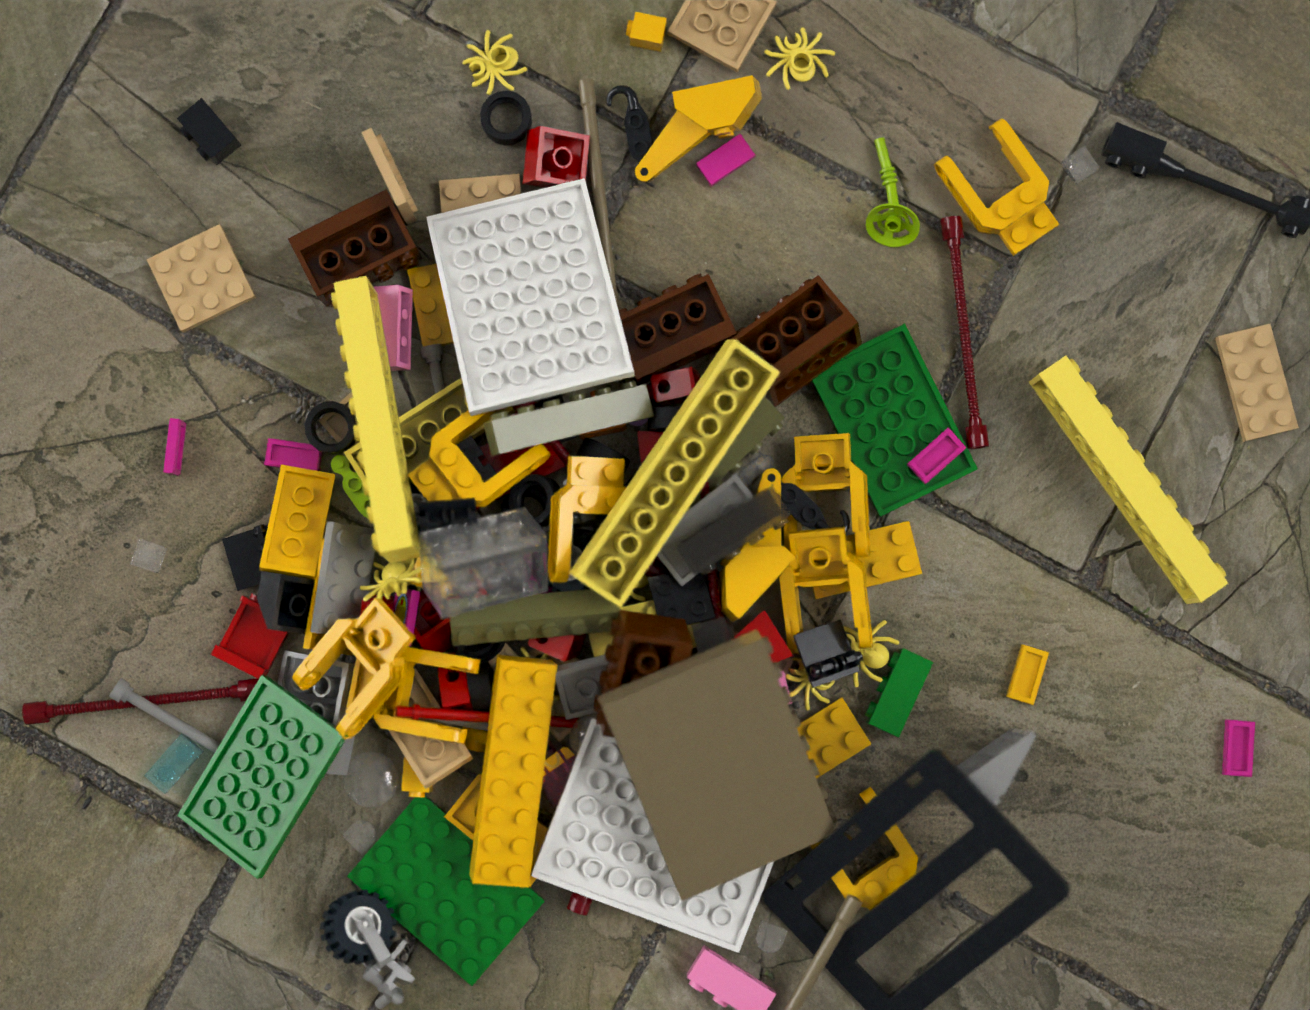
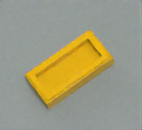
M1021 645L1006 697L1034 705L1049 652Z

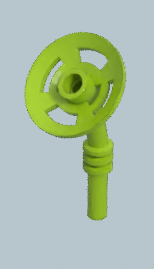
M881 137L875 139L874 142L881 166L879 173L882 174L881 180H884L882 185L886 186L888 203L876 206L869 212L866 218V230L873 240L882 245L901 247L910 244L917 238L920 222L912 210L899 204L896 186L898 179L895 178L897 174L893 172L895 167L891 165L885 138ZM889 208V210L885 211L883 214L878 213L883 209ZM908 215L911 217L913 223H910ZM873 222H877L880 230L884 232L883 234L875 228ZM904 229L909 232L902 237H893V233L901 232Z

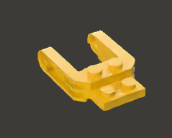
M1001 118L990 125L989 129H992L994 136L1002 146V152L1024 182L992 203L990 208L985 207L949 156L946 155L935 162L934 167L938 176L976 230L985 234H998L1011 254L1015 256L1055 229L1059 223L1044 203L1049 186L1048 178L1008 122Z
M467 410L432 436L429 453L430 459L408 474V477L427 502L475 498L476 507L485 508L545 463L551 454L543 444L535 445L487 482H482L480 474L456 444L487 422L489 416L497 410L473 416Z
M850 434L794 437L795 465L781 478L782 482L795 484L802 491L806 492L840 491L850 488L852 532L855 533L856 554L854 556L869 557L870 527L867 475L851 462ZM783 508L784 547L790 551L788 534L793 531H802V525Z
M568 456L567 484L551 497L548 549V578L550 582L566 583L569 579L573 512L584 514L610 513L627 488L623 487L625 459Z
M845 527L789 532L790 551L796 558L780 574L779 581L787 646L791 653L797 654L795 652L797 646L793 635L803 632L798 586L836 585L847 581L850 583L855 628H858V649L872 648L873 635L865 565L847 550Z
M375 598L358 619H338L296 669L292 679L301 690L313 687L348 647L366 669L375 675L345 711L347 714L335 728L343 739L352 738L361 731L405 678L404 657L402 653L416 637L382 599Z
M407 647L402 653L404 657L405 678L374 714L375 721L381 729L465 744L466 729L395 717L396 706H408L415 664L478 674L481 660ZM357 657L346 708L352 704L375 676L366 669Z
M868 787L859 796L867 804L876 796V793L871 787ZM896 824L884 833L895 849L896 855L889 856L858 877L854 883H851L843 869L831 878L845 899L848 894H851L863 902L861 907L868 908L869 911L916 873L918 856ZM819 841V842H817V843H815V844L810 845V847L812 848V850H813L816 846H818L822 841Z

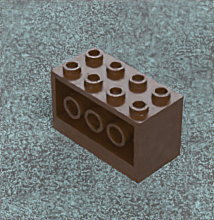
M387 189L288 238L316 296L326 307L329 305L334 307L331 293L335 292V282L367 276L371 284L377 281L382 283L393 278L394 272L402 268L404 270L411 269L418 265V260L422 259Z
M701 273L694 275L686 280L687 284L679 288L676 285L670 286L661 292L662 296L652 299L651 296L644 298L636 303L638 307L629 311L627 308L618 310L635 376L632 378L636 381L637 386L650 382L652 375L674 371L721 349L726 340L731 339L737 334L709 274L703 277ZM696 312L700 316L699 318L690 317V313ZM666 324H675V329H666ZM641 335H650V340H640Z
M819 275L804 281L796 292L782 297L774 308L760 313L753 323L736 331L737 334L731 338L741 343L780 372L765 394L774 407L785 401L862 344L858 321Z
M619 610L617 620L613 619L611 625L612 644L607 645L605 651V661L608 664L606 670H601L599 686L602 687L601 693L596 695L594 699V711L597 712L596 724L600 725L602 736L614 738L598 696L690 658L693 641L685 619Z

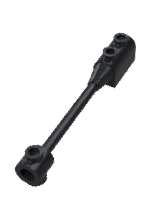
M1118 122L1110 129L1101 156L1107 157L1105 164L1112 168H1120L1122 164L1132 167L1130 174L1138 178H1146L1147 174L1185 179L1276 215L1277 225L1283 227L1281 233L1290 238H1297L1298 233L1304 235L1310 227V199L1295 195L1292 196L1291 200L1278 205L1185 168L1184 165L1163 153L1167 144L1164 140Z

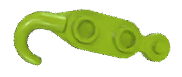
M335 456L331 461L332 470L343 476L342 483L345 493L358 511L369 519L367 507L371 506L370 497L364 493L362 480L356 472L351 470L350 462L346 456Z

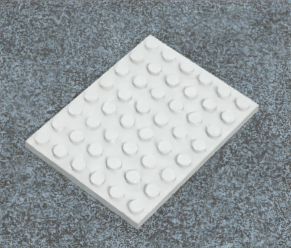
M585 178L426 217L471 416L635 376Z
M591 717L532 869L531 876L739 953L774 861L682 901L615 738L602 736L600 725H597L596 719Z

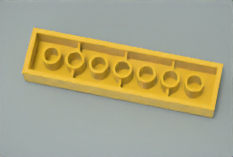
M497 655L469 871L472 883L529 888L557 665L553 660Z

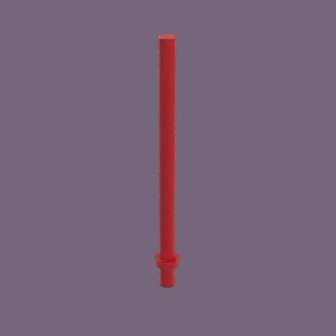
M413 704V707L396 706L395 717L412 718V720L419 721V719L488 723L490 714L487 711L420 707V704ZM551 716L549 727L578 728L579 719L576 717L566 720L564 716Z

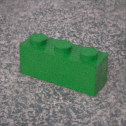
M900 648L899 652L894 651L887 665L891 669L887 677L882 676L883 681L877 685L876 691L880 693L876 701H871L865 711L864 716L868 717L866 723L899 738L934 662L904 648Z

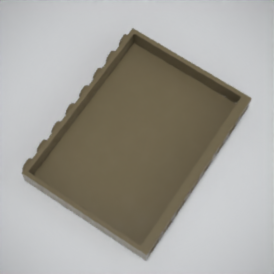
M757 630L598 696V700L682 901L822 841L835 831L833 824L837 822V818L831 806L828 808L824 800L828 799V795L823 784H818L815 776L819 775V771L814 760H809L806 752L810 751L809 744L804 735H799L797 728L801 726L800 720L795 710L791 712L788 706L792 699L786 686L781 687L779 678L783 676L777 662L771 661L769 654L773 652L772 646L767 636L762 638Z

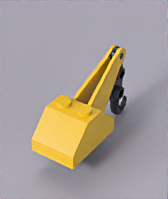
M753 75L674 91L672 94L677 111L654 143L652 141L649 118L639 104L638 97L631 87L618 85L612 88L607 95L606 101L607 106L610 107L612 99L616 94H624L627 97L628 106L624 125L629 152L638 161L635 175L643 182H651L709 136L714 135L718 136L719 139L733 137L736 131H741L761 101L762 95L760 84Z
M774 468L766 469L761 474L755 498L768 513L770 519L742 540L739 551L733 549L720 563L723 566L719 571L721 612L731 622L740 619L796 558L788 549L781 546V506L802 526L813 530L831 528L826 523L820 507L795 484L783 483L779 471ZM841 510L840 514L843 517V525L841 527H845V532L847 533L850 527V519L848 514Z

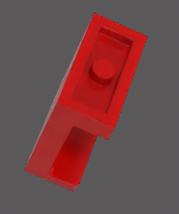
M251 593L250 597L241 596L240 601L242 602L220 644L215 645L211 655L259 679L261 675L267 676L289 632L267 628L257 595Z

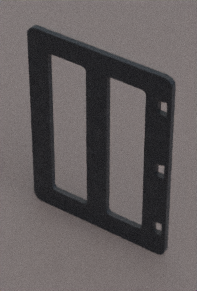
M939 749L929 750L770 885L763 895L765 904L815 956L828 930L804 906L803 901L936 790L944 792L973 823L972 828L845 930L825 967L865 1010H923L1058 906L1070 893V885L1067 880L962 770ZM918 772L923 779L913 787L906 780ZM856 823L861 831L851 838L846 831ZM992 850L1000 851L1026 878L1031 887L893 995L887 994L858 963L857 959ZM797 874L802 881L793 888L787 881Z

